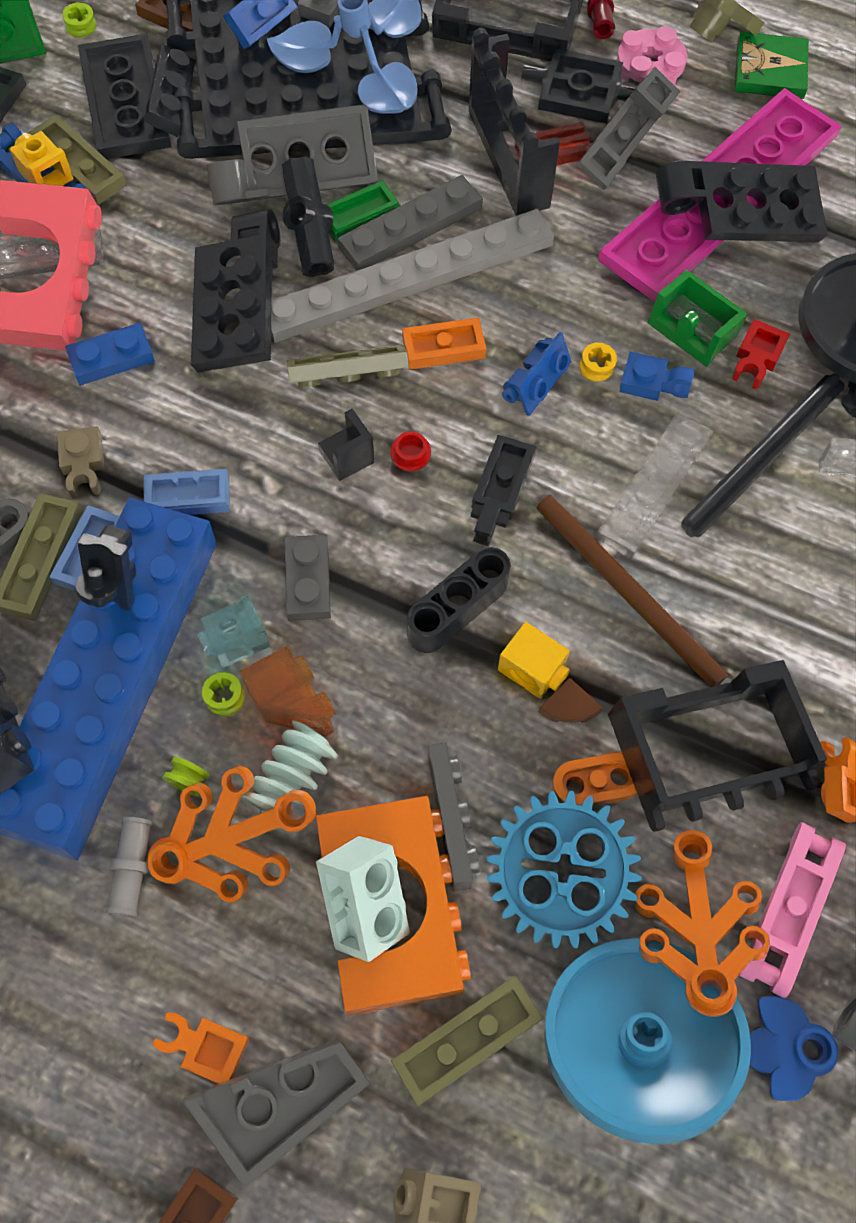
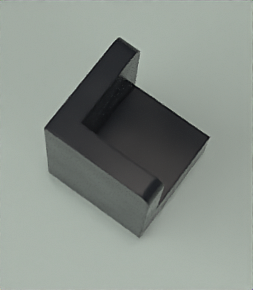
M353 409L345 412L346 429L318 443L319 452L339 481L374 463L373 437Z

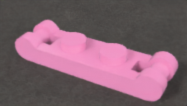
M800 822L791 838L790 848L758 925L769 935L770 945L768 950L770 949L783 956L781 965L777 968L765 962V956L761 960L751 961L739 975L751 982L758 979L770 986L772 993L782 998H786L795 983L846 849V843L834 837L827 840L815 834V828L803 822ZM808 851L820 856L819 865L805 859ZM753 938L750 948L759 949L763 947L758 939Z

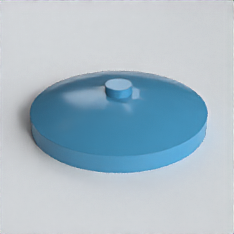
M640 938L606 942L590 949L575 959L559 977L553 988L548 1002L544 1028L545 1050L551 1072L569 1102L593 1124L615 1136L640 1143L667 1144L700 1135L718 1123L731 1109L741 1092L748 1074L751 1057V1039L748 1023L741 1004L736 998L734 1006L726 1014L717 1017L702 1015L689 1004L685 995V982L662 963L653 964L642 958L639 952ZM655 940L645 944L649 950L654 952L663 949L662 944ZM669 944L697 965L696 955L681 947ZM706 986L701 989L703 995L707 998L715 999L720 996L718 990L714 987Z

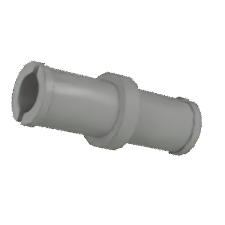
M123 817L117 857L112 859L110 864V870L114 871L106 914L137 917L142 877L144 874H148L149 870L145 859L152 820L138 817Z

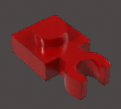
M754 319L736 355L740 360L735 367L732 380L737 382L742 373H751L755 378L752 388L758 389L766 375V369L773 372L790 333Z

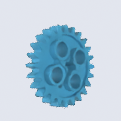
M550 791L548 805L542 806L539 800L532 796L530 798L531 812L527 814L516 805L514 812L518 822L513 824L503 819L500 822L503 829L508 833L506 839L501 837L491 838V842L501 849L500 855L487 856L486 861L499 866V872L487 876V881L501 883L502 887L500 891L492 896V900L500 901L507 899L509 905L501 916L505 919L517 913L520 919L517 923L516 931L520 933L531 925L534 927L533 942L535 943L542 939L545 932L551 934L553 948H558L562 935H568L572 947L578 948L579 934L584 932L592 943H597L596 927L600 925L608 932L613 933L615 930L609 917L614 914L627 919L629 916L620 905L622 899L637 901L638 897L627 889L628 882L642 881L640 875L629 872V865L640 861L641 856L627 854L625 849L636 839L634 836L620 838L617 832L623 827L625 821L620 819L610 824L606 820L611 808L609 805L603 807L598 813L592 811L593 796L589 795L581 806L576 805L574 791H569L565 803H559L555 792ZM544 828L553 834L555 847L550 854L538 855L531 850L528 838L532 831ZM590 834L599 839L602 845V852L597 860L588 862L583 860L577 853L576 844L582 835ZM561 855L568 856V864L572 866L603 869L606 875L604 878H594L573 874L566 877L565 883L558 882L557 873L525 869L521 866V861L529 859L556 863L559 862ZM531 876H541L550 885L549 897L541 904L530 903L523 894L524 883ZM580 882L590 883L597 891L596 904L588 910H580L572 902V890Z

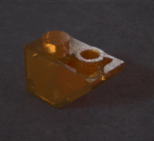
M285 646L239 671L247 691L266 723L295 729L292 721H298L323 737L334 733L331 717L336 715L335 710L323 691L319 694L315 693L309 681L314 679L313 673L302 655L295 658L289 647Z

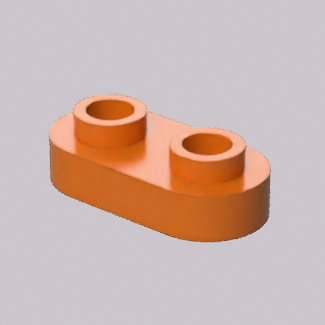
M622 752L568 761L557 769L551 785V789L555 792L558 802L565 803L569 793L566 784L571 781L579 783L582 787V792L575 794L576 805L580 806L589 795L593 796L592 807L626 801L637 794ZM611 774H622L626 779V784H614L611 780Z

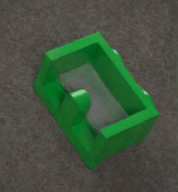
M685 270L658 293L647 323L705 367H708L716 355L738 336L748 313L694 274Z

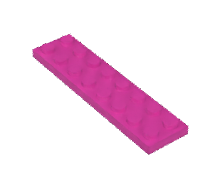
M784 88L702 161L806 166L838 136L842 125ZM713 194L715 203L722 208H726L724 200L720 196ZM747 196V201L752 203L756 209H759L757 201L753 197ZM658 199L600 250L598 261L655 302L658 293L685 270L692 271L724 240H705L699 205L683 214L667 215L661 211L660 200Z

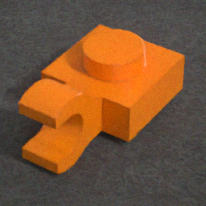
M848 737L842 738V752L835 757L834 745L827 741H820L827 757L824 763L829 765L824 767L825 783H823L821 788V797L826 807V812L847 823L856 822V742Z

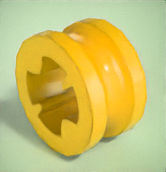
M598 342L589 344L581 356L579 370L588 380L604 381L612 375L617 363V355L614 349L607 344ZM597 357L599 362H605L604 367H599L597 362H591L592 358Z

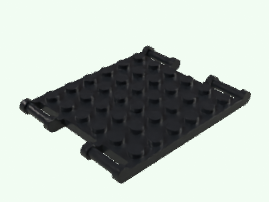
M162 0L167 7L169 27L166 32L167 46L181 51L196 50L200 92H192L185 87H180L173 91V95L181 102V109L179 111L180 137L177 139V152L181 157L195 159L243 155L237 121L363 105L359 100L358 86L363 77L374 73L362 37L353 38L341 28L337 45L334 48H329L331 54L330 63L315 72L301 73L291 70L280 63L273 55L267 42V38L278 36L296 24L312 21L299 16L298 8L251 46L244 49L223 18V15L242 0ZM294 0L295 4L298 7L299 0ZM419 0L422 15L421 22L410 34L392 38L384 32L377 35L374 30L368 29L380 69L389 63L400 62L412 71L405 37L424 35L430 27L428 16L423 12L421 0ZM181 3H191L194 31L186 32L183 29ZM334 22L331 25V27H328L331 32V36L333 34L335 26ZM429 70L420 77H415L418 90L417 96L427 95L432 120L430 122H422L417 98L411 108L399 113H376L368 110L373 145L443 140L451 135L450 120L445 116L440 94L442 88L441 77L437 71ZM193 111H203L206 138L197 139L194 136ZM331 139L325 145V149L346 147L339 139ZM294 144L289 149V151L308 150L303 144ZM258 149L253 154L271 152L267 149Z

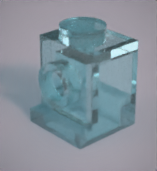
M248 594L241 596V601L200 619L204 631L197 633L207 657L216 654L222 668L270 647L266 630ZM235 628L232 632L225 633L226 631Z

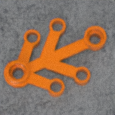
M233 767L222 776L221 785L223 789L205 836L191 842L189 840L198 813L211 805L213 795L211 789L203 783H194L181 792V808L171 834L159 839L150 848L147 860L148 869L151 875L161 882L176 884L187 878L217 892L220 899L229 903L237 901L247 892V877L238 870H231L222 874L197 861L198 859L212 854L259 876V879L268 886L279 885L290 873L288 860L280 854H271L266 857L238 843L279 827L288 832H298L313 821L316 815V804L307 792L292 790L281 796L276 801L273 809L231 825L241 796L249 792L254 784V776L247 767ZM234 773L239 774L243 778L244 786L242 789H237L232 784L231 779ZM192 790L197 791L202 796V804L200 806L195 805L191 801L190 795ZM293 801H299L303 804L305 808L304 816H297L293 813L291 809ZM169 851H172L177 856L178 866L172 865L169 862ZM272 862L278 865L281 872L280 877H274L268 872V863ZM227 879H232L237 883L238 893H232L227 889Z
M686 830L681 832L674 841L673 859L676 865L683 869L685 873L690 918L664 898L662 890L653 884H644L637 889L635 895L638 898L634 904L635 909L640 915L647 918L657 917L694 947L697 965L669 945L668 936L659 929H649L641 935L639 952L647 962L653 964L662 963L686 983L685 995L694 1010L705 1016L717 1017L726 1014L732 1009L737 998L735 979L751 961H758L766 956L770 945V938L767 932L758 926L744 928L740 933L738 946L718 965L715 946L743 915L753 914L759 909L762 892L753 882H738L733 888L731 898L711 919L704 869L711 860L712 843L704 833L697 830ZM686 852H695L699 855L700 858L689 859L685 857L683 854ZM740 893H748L753 896L755 901L745 903L739 899L738 895ZM652 896L658 903L648 906L643 904L641 898ZM747 938H756L762 943L763 947L752 949L745 943V940ZM655 940L662 944L663 949L654 952L649 950L645 944ZM706 986L714 987L718 990L720 996L715 999L707 998L703 995L701 989Z

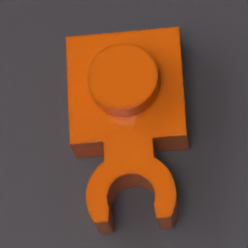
M166 1013L164 1019L175 1023L178 1026L179 1034L170 1043L155 1038L153 1045L156 1049L168 1054H176L181 1051L187 1052L180 1067L218 1084L233 1079L249 1043V1037L203 1017L197 1030L193 1031L186 1018L177 1013Z

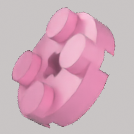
M662 26L658 29L630 30L624 33L616 61L623 62L621 77L628 83L629 78L640 84L655 66L669 81L676 84L677 78L681 74L683 75L688 57L684 44L676 38L677 32L671 27ZM650 58H655L657 61L654 62Z

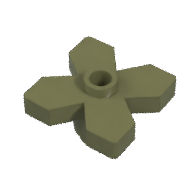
M702 0L692 15L694 20L689 27L712 42L716 35H721L731 18L755 35L758 34L765 22L735 0Z

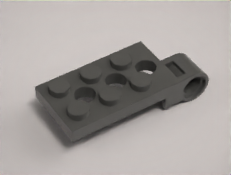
M367 104L237 121L244 160H225L206 165L213 205L287 196L282 164L289 159L288 151L294 144H303L308 148L310 158L314 162L319 191L369 185L378 182ZM339 139L345 144L346 154L342 159L333 160L327 156L325 145L329 140ZM258 149H267L273 155L272 166L266 170H259L252 164V155Z

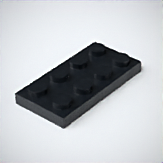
M148 34L78 45L97 151L106 159L172 148L168 132L144 122L155 69Z

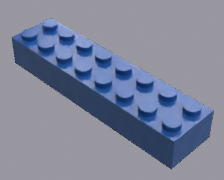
M131 497L128 498L115 527L127 530L132 535L133 544L128 553L129 559L135 564L136 576L132 581L134 603L129 611L121 609L113 601L106 603L103 607H95L81 600L79 601L19 726L30 741L31 749L28 750L35 770L0 794V835L76 861L79 860L217 545L208 520Z

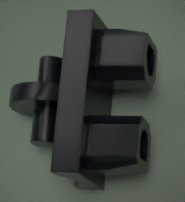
M106 525L98 537L84 533L77 542L83 573L76 582L78 598L82 602L94 605L95 607H103L106 603L113 601L121 609L129 611L134 603L132 581L136 576L135 564L130 561L128 553L133 544L131 533L110 525Z

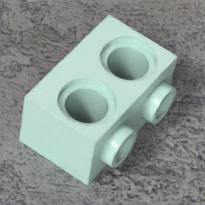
M358 836L316 861L336 950L370 962L410 934L406 904L403 899L397 870V859L392 845Z

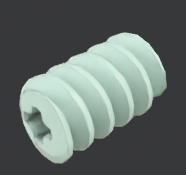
M292 721L295 730H286L282 734V740L286 746L276 745L272 749V755L277 762L266 760L261 765L266 777H254L253 788L257 794L247 792L241 796V800L258 814L273 809L276 801L289 791L300 790L302 787L316 790L318 786L310 777L311 772L326 775L328 770L320 761L321 757L336 760L338 757L337 753L329 745V742L305 724ZM293 801V802H292V803H296V804L303 805V804H302L301 802H299V801Z

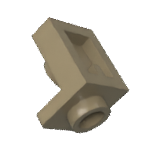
M404 1168L402 1179L398 1182L393 1197V1206L396 1212L394 1221L395 1223H475L481 1183Z

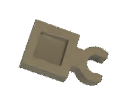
M99 427L57 432L59 467L63 475H68L65 484L73 499L78 498L77 488L82 483H89L94 496L99 495L101 485L94 473L95 470L104 469L102 434Z

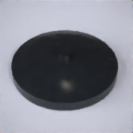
M856 253L841 256L822 266L810 279L801 298L798 311V321L802 336L814 356L832 372L853 383H856Z

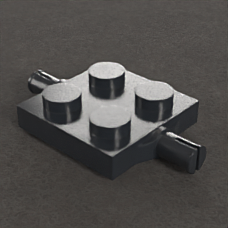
M557 48L554 50L551 61L544 69L524 64L521 74V81L541 84L542 91L538 110L607 124L611 108L616 104L617 100L626 101L636 89L635 87L621 85L620 76L623 62Z

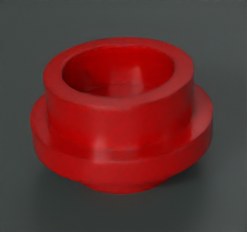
M414 431L404 432L391 445V459L401 470L418 471L424 468L430 461L431 446L420 433Z

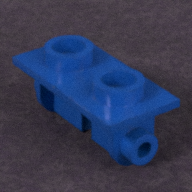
M559 332L554 339L547 337L544 340H539L523 361L524 368L530 370L518 368L503 385V398L509 403H515V401L522 402L525 413L528 416L545 399L549 390L560 376L566 372L572 362L562 332Z

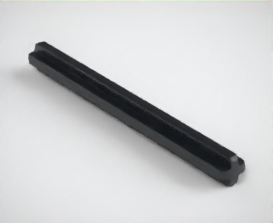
M835 373L825 375L687 514L681 522V527L689 537H701L833 402L845 387V383L840 380L839 375Z

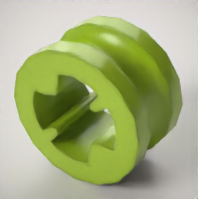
M76 2L66 6L63 10L62 17L66 30L70 35L85 37L95 31L97 24L93 10L88 4Z
M219 672L211 675L202 687V697L208 709L216 715L231 716L237 713L244 704L245 692L239 679L231 673ZM225 686H230L229 689L233 697L228 701L222 698V703H218L214 691L219 687L224 691Z
M174 756L170 762L173 765L171 772H165L162 779L176 789L183 791L194 783L206 782L210 775L194 763ZM192 790L191 795L198 797L200 793Z

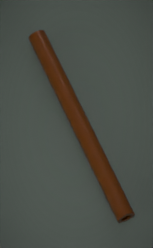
M552 495L546 496L538 504L536 509L710 687L720 685L728 677L729 674Z

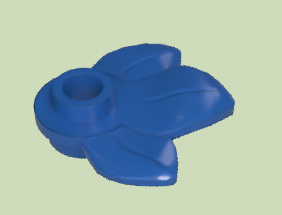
M778 996L759 998L758 1009L764 1027L756 1028L750 1032L751 1057L749 1067L761 1073L771 1074L769 1084L773 1100L797 1101L809 1094L816 1076L825 1075L835 1067L838 1060L837 1043L827 1029L810 1023L806 1013L799 1004ZM807 1040L813 1042L818 1048V1056L815 1060L809 1059L804 1054L803 1046Z

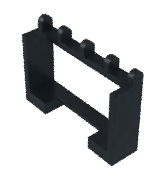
M436 0L432 11L433 37L472 45L473 32L478 28H484L489 38L507 34L510 39L509 53L551 61L555 48L570 50L583 0H572L565 28L537 22L534 34L469 21V8L451 5V0Z
M478 28L472 35L468 112L515 216L535 209L539 211L551 208L560 142L558 137L539 140L534 132H530L526 124V113L523 107L517 105L513 96L511 81L506 79L510 41L508 35L504 34L489 38L486 29ZM502 131H511L520 151L519 165H517Z
M784 660L745 668L730 683L671 697H666L663 688L624 696L618 700L608 713L647 822L653 832L664 830L665 821L662 815L664 811L683 807L689 821L694 822L703 818L699 802L724 796L730 810H739L744 807L741 791L765 786L770 799L777 800L783 798L785 794L781 781L800 776L806 790L811 791L820 787V779L815 768L825 762L827 757ZM765 694L794 765L668 797L641 724Z

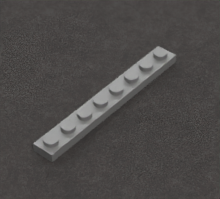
M535 209L276 298L271 302V336L274 343L548 248L553 246L554 235L540 211Z

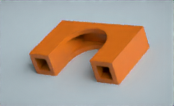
M428 796L316 815L322 858L358 836L392 845L397 859V866L406 870L416 879L423 890L427 906L422 925L416 934L405 944L395 949L384 951L370 962L356 957L337 960L344 1009L347 1016L462 995L464 991L463 981L471 980V973L466 950L457 951L454 932L462 931L457 902L448 903L445 884L453 883L448 854L439 856L436 838L444 836L439 808L431 810Z

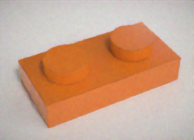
M479 317L402 328V340L407 350L409 370L486 359L487 349Z

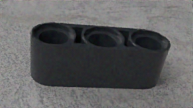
M494 547L481 549L410 608L407 615V636L412 648L423 653H431L440 649L504 594L507 589L511 567L510 559L504 551ZM484 570H494L499 574V576L496 578H488L483 576L480 572ZM459 595L468 599L469 602L457 605L450 602L449 598ZM422 622H431L437 628L432 632H422L416 626Z

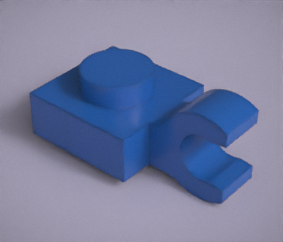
M630 352L619 392L658 401L660 391L676 397L688 398L695 370L682 366L666 370L668 360Z

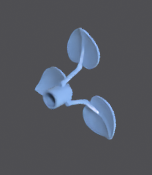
M338 0L340 15L334 16L335 26L332 36L329 28L321 22L306 21L288 28L278 36L267 38L270 50L280 63L296 72L310 73L320 70L330 63L331 54L329 48H334L337 45L341 28H343L349 36L363 38L374 73L363 77L359 83L358 95L361 103L367 104V109L376 113H399L411 108L416 101L418 90L413 72L400 62L389 63L380 69L368 29L374 30L377 35L384 32L392 38L410 34L421 22L422 15L419 0H373L369 4L367 0Z

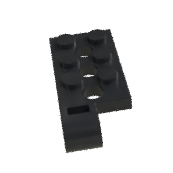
M674 161L663 165L656 171L661 211L667 215H678L691 211L699 205L705 240L820 242L828 236L815 166ZM713 194L720 196L724 200L726 208H722L715 203ZM747 196H751L757 201L759 209H756L752 203L747 201ZM779 197H783L789 202L791 210L780 202Z
M271 209L233 216L231 219L230 241L195 247L191 366L197 373L271 360L272 269L278 268V248L281 242L279 224ZM234 256H241L234 266L226 267L229 259ZM233 289H240L234 296V299L225 300L228 292ZM239 322V326L234 329L233 333L224 334L229 324Z

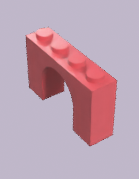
M0 180V231L4 235L47 239L58 244L60 249L58 266L51 278L42 286L22 293L0 291L1 344L66 351L65 346L75 343V339L81 336L82 301H86L89 294L87 273L89 265L94 264L96 254L93 242L95 230L100 229L102 223L101 208L96 204L89 189Z

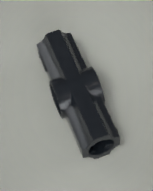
M305 156L290 158L282 164V173L288 198L283 209V222L288 229L295 232L303 275L308 277L327 275L335 270L328 234L333 225V212L328 205L323 204L321 201L313 159Z

